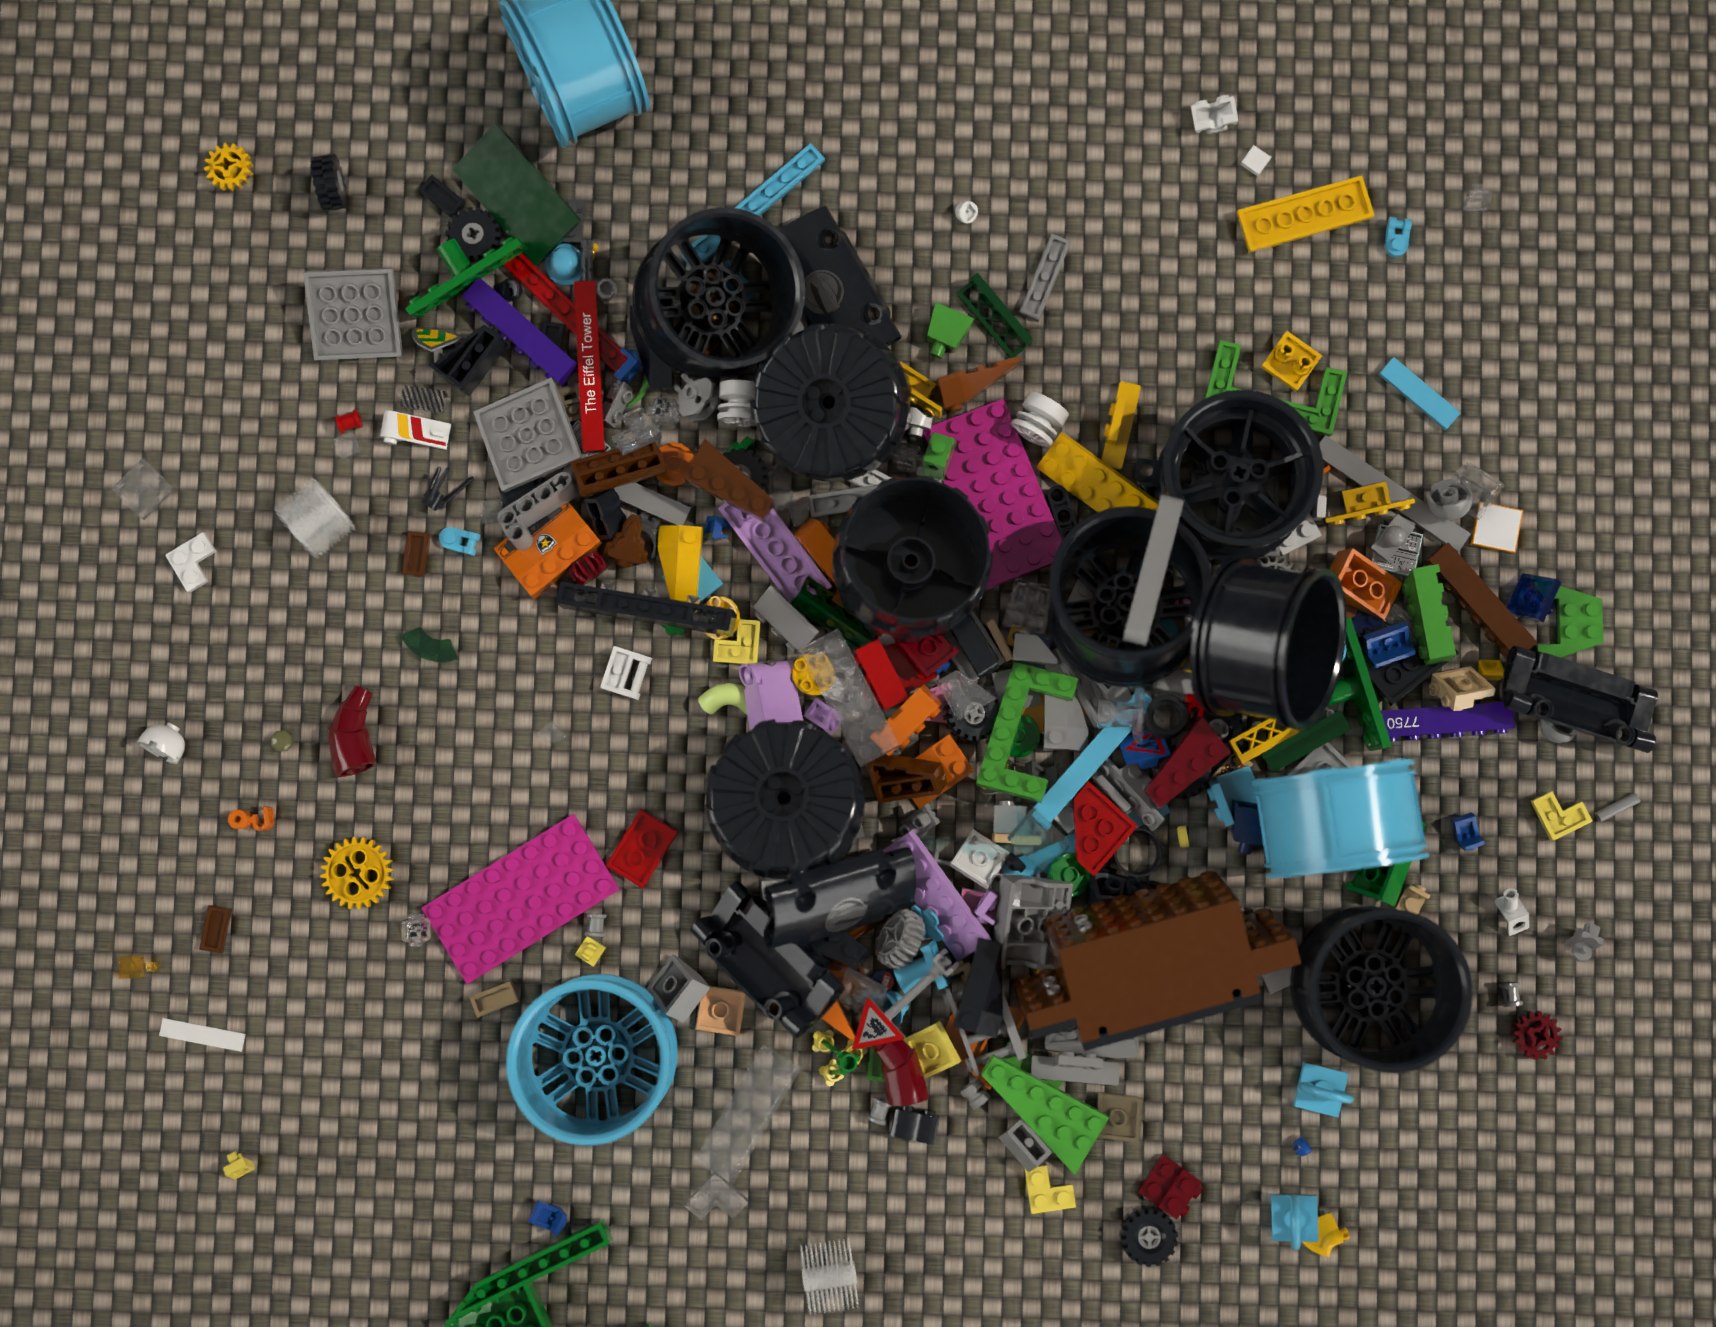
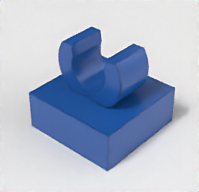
M707 516L703 538L709 540L727 539V536L723 535L721 531L722 527L730 528V524L724 522L722 517Z

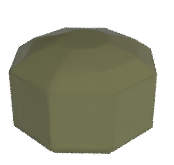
M276 731L271 736V746L278 752L288 751L294 745L293 736L288 731Z

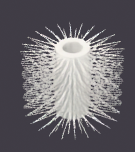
M313 482V484L310 483L313 485L310 488L311 490L306 488V492L301 493L303 498L299 499L296 497V501L293 504L288 502L286 504L288 506L279 510L281 511L279 513L283 515L281 517L288 524V528L295 536V539L297 538L299 542H302L303 546H307L306 548L312 552L316 549L319 550L321 548L319 547L321 546L320 544L329 543L326 541L328 540L326 537L329 536L333 539L336 536L339 537L333 531L336 530L339 533L341 531L347 532L349 529L346 528L348 527L346 524L350 523L353 525L346 519L348 517L330 493L328 494L326 489H322V486Z
M849 1238V1262L843 1239L846 1262H843L839 1241L841 1263H838L834 1241L836 1264H834L829 1241L830 1265L825 1242L824 1248L827 1265H824L820 1244L822 1266H820L815 1244L817 1267L814 1264L813 1250L810 1244L811 1268L807 1245L805 1247L808 1268H806L801 1245L802 1277L810 1316L809 1292H811L816 1315L814 1291H816L819 1313H821L818 1290H821L824 1313V1289L829 1313L828 1289L831 1292L835 1312L833 1288H835L838 1310H840L837 1287H840L844 1310L842 1287L844 1286L849 1310L846 1286L850 1288L854 1309L851 1285H854L858 1307L857 1277L855 1264L852 1261Z

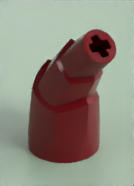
M356 685L346 700L341 702L331 726L327 727L332 765L336 777H348L359 774L377 765L368 730L364 727L367 715L366 709L373 694Z
M903 1040L873 1046L875 1053L882 1062L881 1069L888 1105H912L929 1099L927 1085L915 1048H911Z

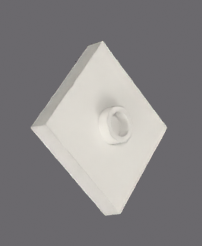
M973 829L949 866L985 889H988L1005 863V857L1010 852Z

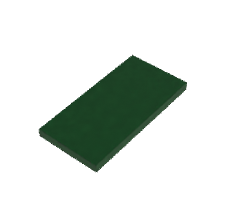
M497 123L452 168L487 211L495 217L510 237H513V239L519 238L528 248V250L524 251V254L535 266H539L582 222L573 209Z

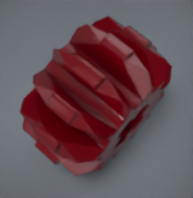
M593 551L572 564L568 571L577 584L585 585L606 571L607 565L603 557L597 551Z

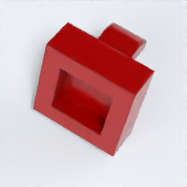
M1190 693L1184 694L1183 703L1189 704L1187 706L1188 715H1190L1191 709L1196 707L1198 709L1197 717H1202L1204 710L1195 700L1194 695Z

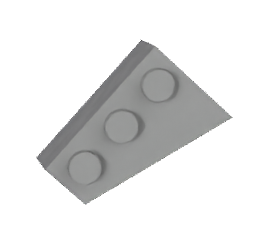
M1000 801L999 805H994V833L1042 834V828L1027 815L1033 807L1015 806L1013 801Z

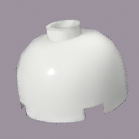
M167 723L166 726L162 724L151 725L146 728L137 741L142 748L157 757H169L166 761L173 764L179 762L185 750L184 739L178 733L180 729L171 723Z

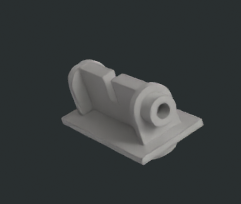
M617 380L616 383H613L607 395V398L613 401L612 403L606 401L603 403V422H607L613 428L621 420L623 411L631 400L634 391L626 382Z

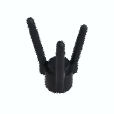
M438 467L421 502L434 511H437L439 507L444 509L450 500L474 480V477L471 476L442 500L444 495L438 492L450 468H445L436 483L441 471V467Z

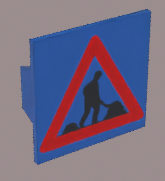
M1150 731L1127 735L1119 744L1126 765L1138 763L1141 769L1157 766L1159 758L1170 756L1165 739L1157 738Z

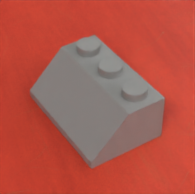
M772 586L764 592L753 606L756 611L754 615L762 623L767 621L772 626L770 631L777 638L782 636L788 642L786 646L794 654L798 651L802 655L820 636L819 631Z

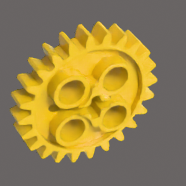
M357 837L352 838V843L349 839H344V846L336 843L337 851L329 849L328 851L332 856L324 857L323 859L328 864L321 866L322 869L326 870V873L320 875V877L327 879L322 886H329L330 888L326 894H335L332 901L341 899L339 906H344L348 902V909H353L355 903L357 909H362L363 903L366 907H371V900L374 903H379L378 895L381 897L386 896L383 889H391L387 881L394 880L393 877L388 876L390 872L395 871L393 868H388V865L393 860L385 859L389 852L381 853L383 845L374 847L375 840H371L367 844L366 837H362L360 843ZM360 851L365 855V860L361 864L356 860V855ZM347 856L350 858L352 865L349 862H347ZM341 864L346 867V874L344 876L338 874V867ZM355 869H361L360 877H354ZM371 870L377 872V879L374 882L370 881L368 877ZM363 881L368 884V890L365 888ZM354 882L359 886V891L356 895L350 891V886Z

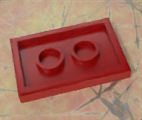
M640 809L605 866L644 889L679 832L643 809Z

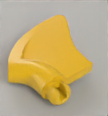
M1330 1211L1318 1216V1242L1302 1243L1313 1252L1329 1257L1332 1248L1343 1243L1344 1240H1349L1350 1235L1347 1228L1339 1230Z

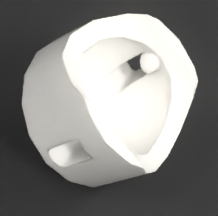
M911 407L912 421L907 435L914 438H922L923 430H931L933 417L924 415L917 408Z

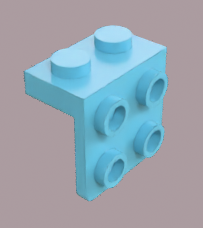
M1247 765L1211 778L1208 782L1210 788L1206 790L1210 800H1215L1218 808L1214 809L1219 822L1223 820L1226 827L1234 824L1231 816L1233 800L1257 803V798L1253 796V792H1258V787H1252L1251 782L1255 778L1251 768Z

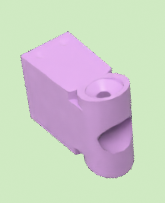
M792 660L774 661L770 665L748 663L740 666V680L746 687L744 694L750 730H753L757 723L770 719H775L777 722L803 721L797 687L792 680V669L794 666Z

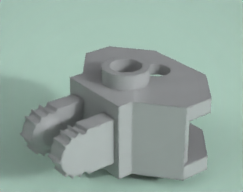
M682 374V379L687 383L683 388L676 383L672 386L679 393V412L694 423L706 420L721 403V399H719V386L708 378L693 380L688 375ZM710 402V407L705 409V406Z

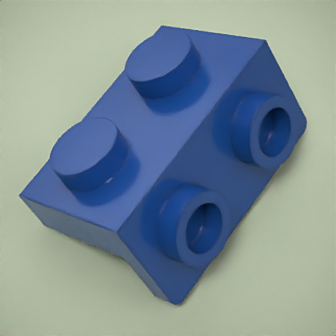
M1405 621L1363 635L1365 655L1374 668L1416 654L1414 647L1410 643L1409 627Z

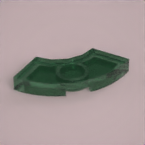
M422 627L401 635L406 646L423 659L439 663L452 662L459 659L450 638L444 640L433 639L426 634Z

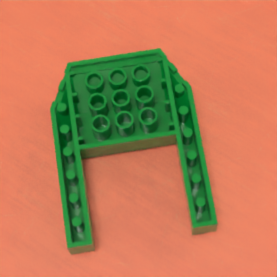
M604 1218L528 1254L478 1281L446 1321L445 1327H553L533 1281L609 1245L613 1238ZM650 1322L642 1327H653L652 1322Z

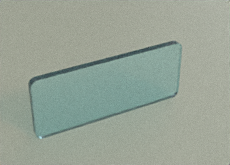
M1032 808L1007 838L1045 873L1049 871L1050 864L1054 858L1065 853L1071 846V842L1035 808Z

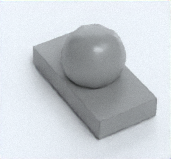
M1397 514L1369 549L1385 562H1388L1415 527Z

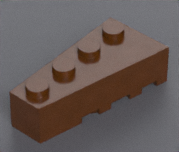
M704 439L684 477L685 481L765 523L775 504L774 499Z

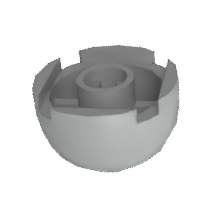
M1455 479L1437 482L1431 486V491L1426 493L1430 511L1437 518L1446 521H1454L1465 516L1473 502L1471 486L1465 481H1462V484L1456 483Z

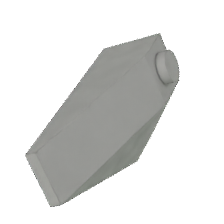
M1073 1028L1045 1035L1046 1050L1096 1054L1097 1056L1110 1058L1139 1057L1138 1037L1084 1051Z

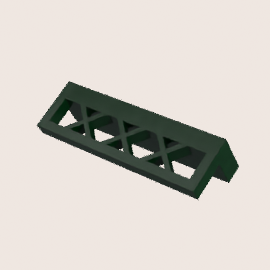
M978 272L971 277L967 285L956 293L1009 358L1016 357L1032 344L1033 338ZM973 287L978 293V301L968 300L964 293ZM980 305L990 307L992 310L991 318L980 315ZM993 322L1003 323L1006 327L1005 334L995 333ZM1007 338L1016 339L1021 344L1013 353L1007 347Z
M807 576L800 590L790 601V604L796 610L853 649L874 639L875 634L864 630L861 620L850 614L852 619H848L844 614L847 611L831 600L835 595L834 593ZM807 586L813 588L816 592V595H813L811 592L806 590ZM825 599L833 602L834 607L828 605Z
M1341 710L1319 721L1310 729L1301 731L1261 755L1274 773L1351 730V727Z

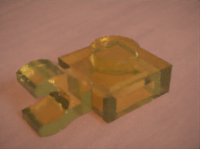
M144 955L119 956V979L144 978V972L160 971V962H144Z

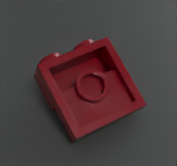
M1162 1153L1137 1191L1177 1220L1179 1216L1183 1218L1188 1213L1190 1206L1187 1204L1192 1197L1196 1199L1203 1188L1200 1186L1202 1183L1200 1179Z

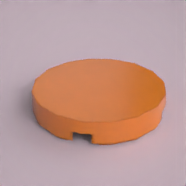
M675 442L658 448L666 463L667 473L656 476L657 479L668 486L675 487L685 484L684 477L694 460V455L690 449L681 443Z

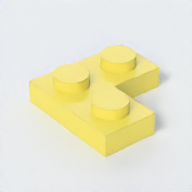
M740 619L737 641L715 639L713 662L733 664L758 663L761 621Z
M1549 791L1530 801L1550 841H1554L1593 822L1583 801L1562 810L1553 791Z
M1046 1164L1039 1165L1030 1172L1024 1168L1031 1214L1076 1207L1072 1183L1050 1186Z

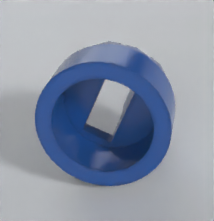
M1303 1136L1293 1143V1150H1297L1296 1155L1306 1156L1313 1151Z

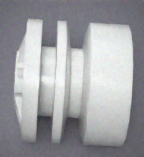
M726 380L720 382L719 399L728 403L718 405V410L721 411V413L717 414L718 422L735 427L758 426V423L752 419L750 401L755 400L756 385L754 381Z
M1031 391L1022 404L1027 412H1017L1016 416L1018 419H1013L1011 427L1016 429L1026 440L1049 448L1053 444L1051 438L1057 437V432L1052 427L1062 428L1069 417V413L1064 407L1049 397Z

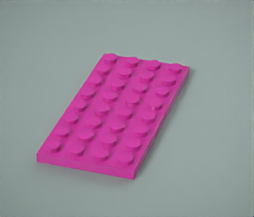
M1004 398L932 425L930 431L923 430L927 445H929L933 432L954 438L957 442L942 482L952 488L957 487L968 496V500L978 513L984 516L990 530L988 534L990 552L993 553V562L986 590L1052 565L1055 553L1062 542L1018 432L1011 427L1013 420Z
M572 814L421 909L466 984H469L616 893L620 888L576 815Z

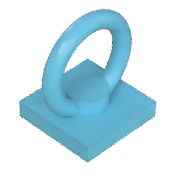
M1303 1062L1293 1106L1339 1118L1342 1103L1350 1104L1354 1101V1097L1351 1094L1344 1092L1348 1073Z
M1271 1194L1272 1241H1291L1293 1250H1299L1301 1242H1318L1317 1195Z

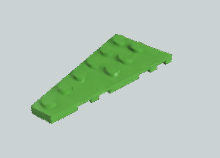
M992 1054L981 1072L982 1076L1075 1175L1109 1119L1108 1115Z

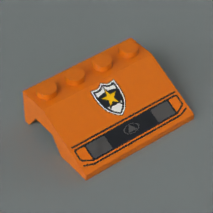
M567 502L528 527L533 537V544L529 549L518 550L508 538L493 549L529 595L536 599L569 573L568 570L572 564L583 556L596 551L603 543L572 505Z

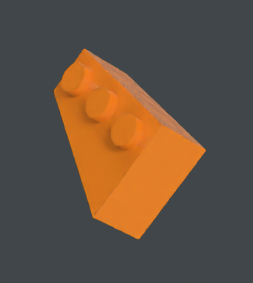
M809 518L792 534L803 545L806 553L811 555L818 564V567L837 587L832 573V553L835 541L829 534L832 530L824 521L820 522Z
M924 684L870 738L888 756L898 748L902 751L911 742L908 738L913 733L918 735L926 727L924 722L928 718L933 720L941 712L939 707L943 702Z

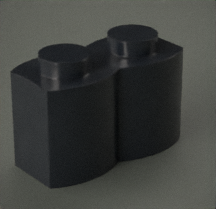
M614 488L595 493L585 499L587 512L592 518L593 529L599 540L611 539L615 533L622 530L627 518L621 510L620 497Z
M910 1105L895 1107L890 1136L935 1145L940 1117L935 1115L936 1111L930 1109H923L922 1112L914 1111V1107Z

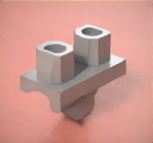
M926 804L902 821L901 824L903 826L899 828V831L904 836L913 829L917 836L920 837L940 823V820L935 817L936 814L931 811L930 805Z
M1587 922L1584 924V928L1575 929L1574 935L1565 941L1564 946L1567 948L1572 947L1571 953L1577 961L1585 962L1589 960L1592 956V951L1603 945L1604 939L1598 937L1600 927Z

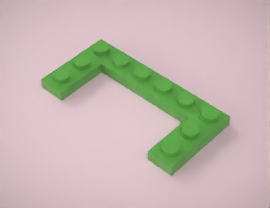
M1223 340L1219 341L1205 399L1226 391L1242 390L1231 387L1241 345ZM1329 367L1324 369L1315 408L1285 400L1282 401L1296 409L1315 433L1331 436L1347 372Z
M1014 662L978 775L977 786L1042 803L1048 780L1006 769L1008 758L1029 691L1073 701L1078 678Z

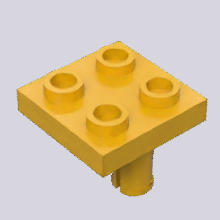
M1286 331L1261 365V368L1297 392L1323 355Z

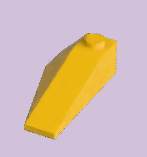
M685 525L659 526L657 548L671 600L697 604L703 541L702 527Z

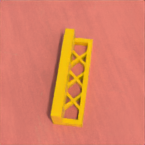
M1267 719L1228 741L1236 755L1233 761L1236 766H1240L1300 733L1301 730L1286 728L1283 731L1274 729L1276 720ZM1259 729L1269 731L1268 738L1264 742L1255 739ZM1241 739L1250 741L1249 749L1244 753L1240 752L1235 743Z

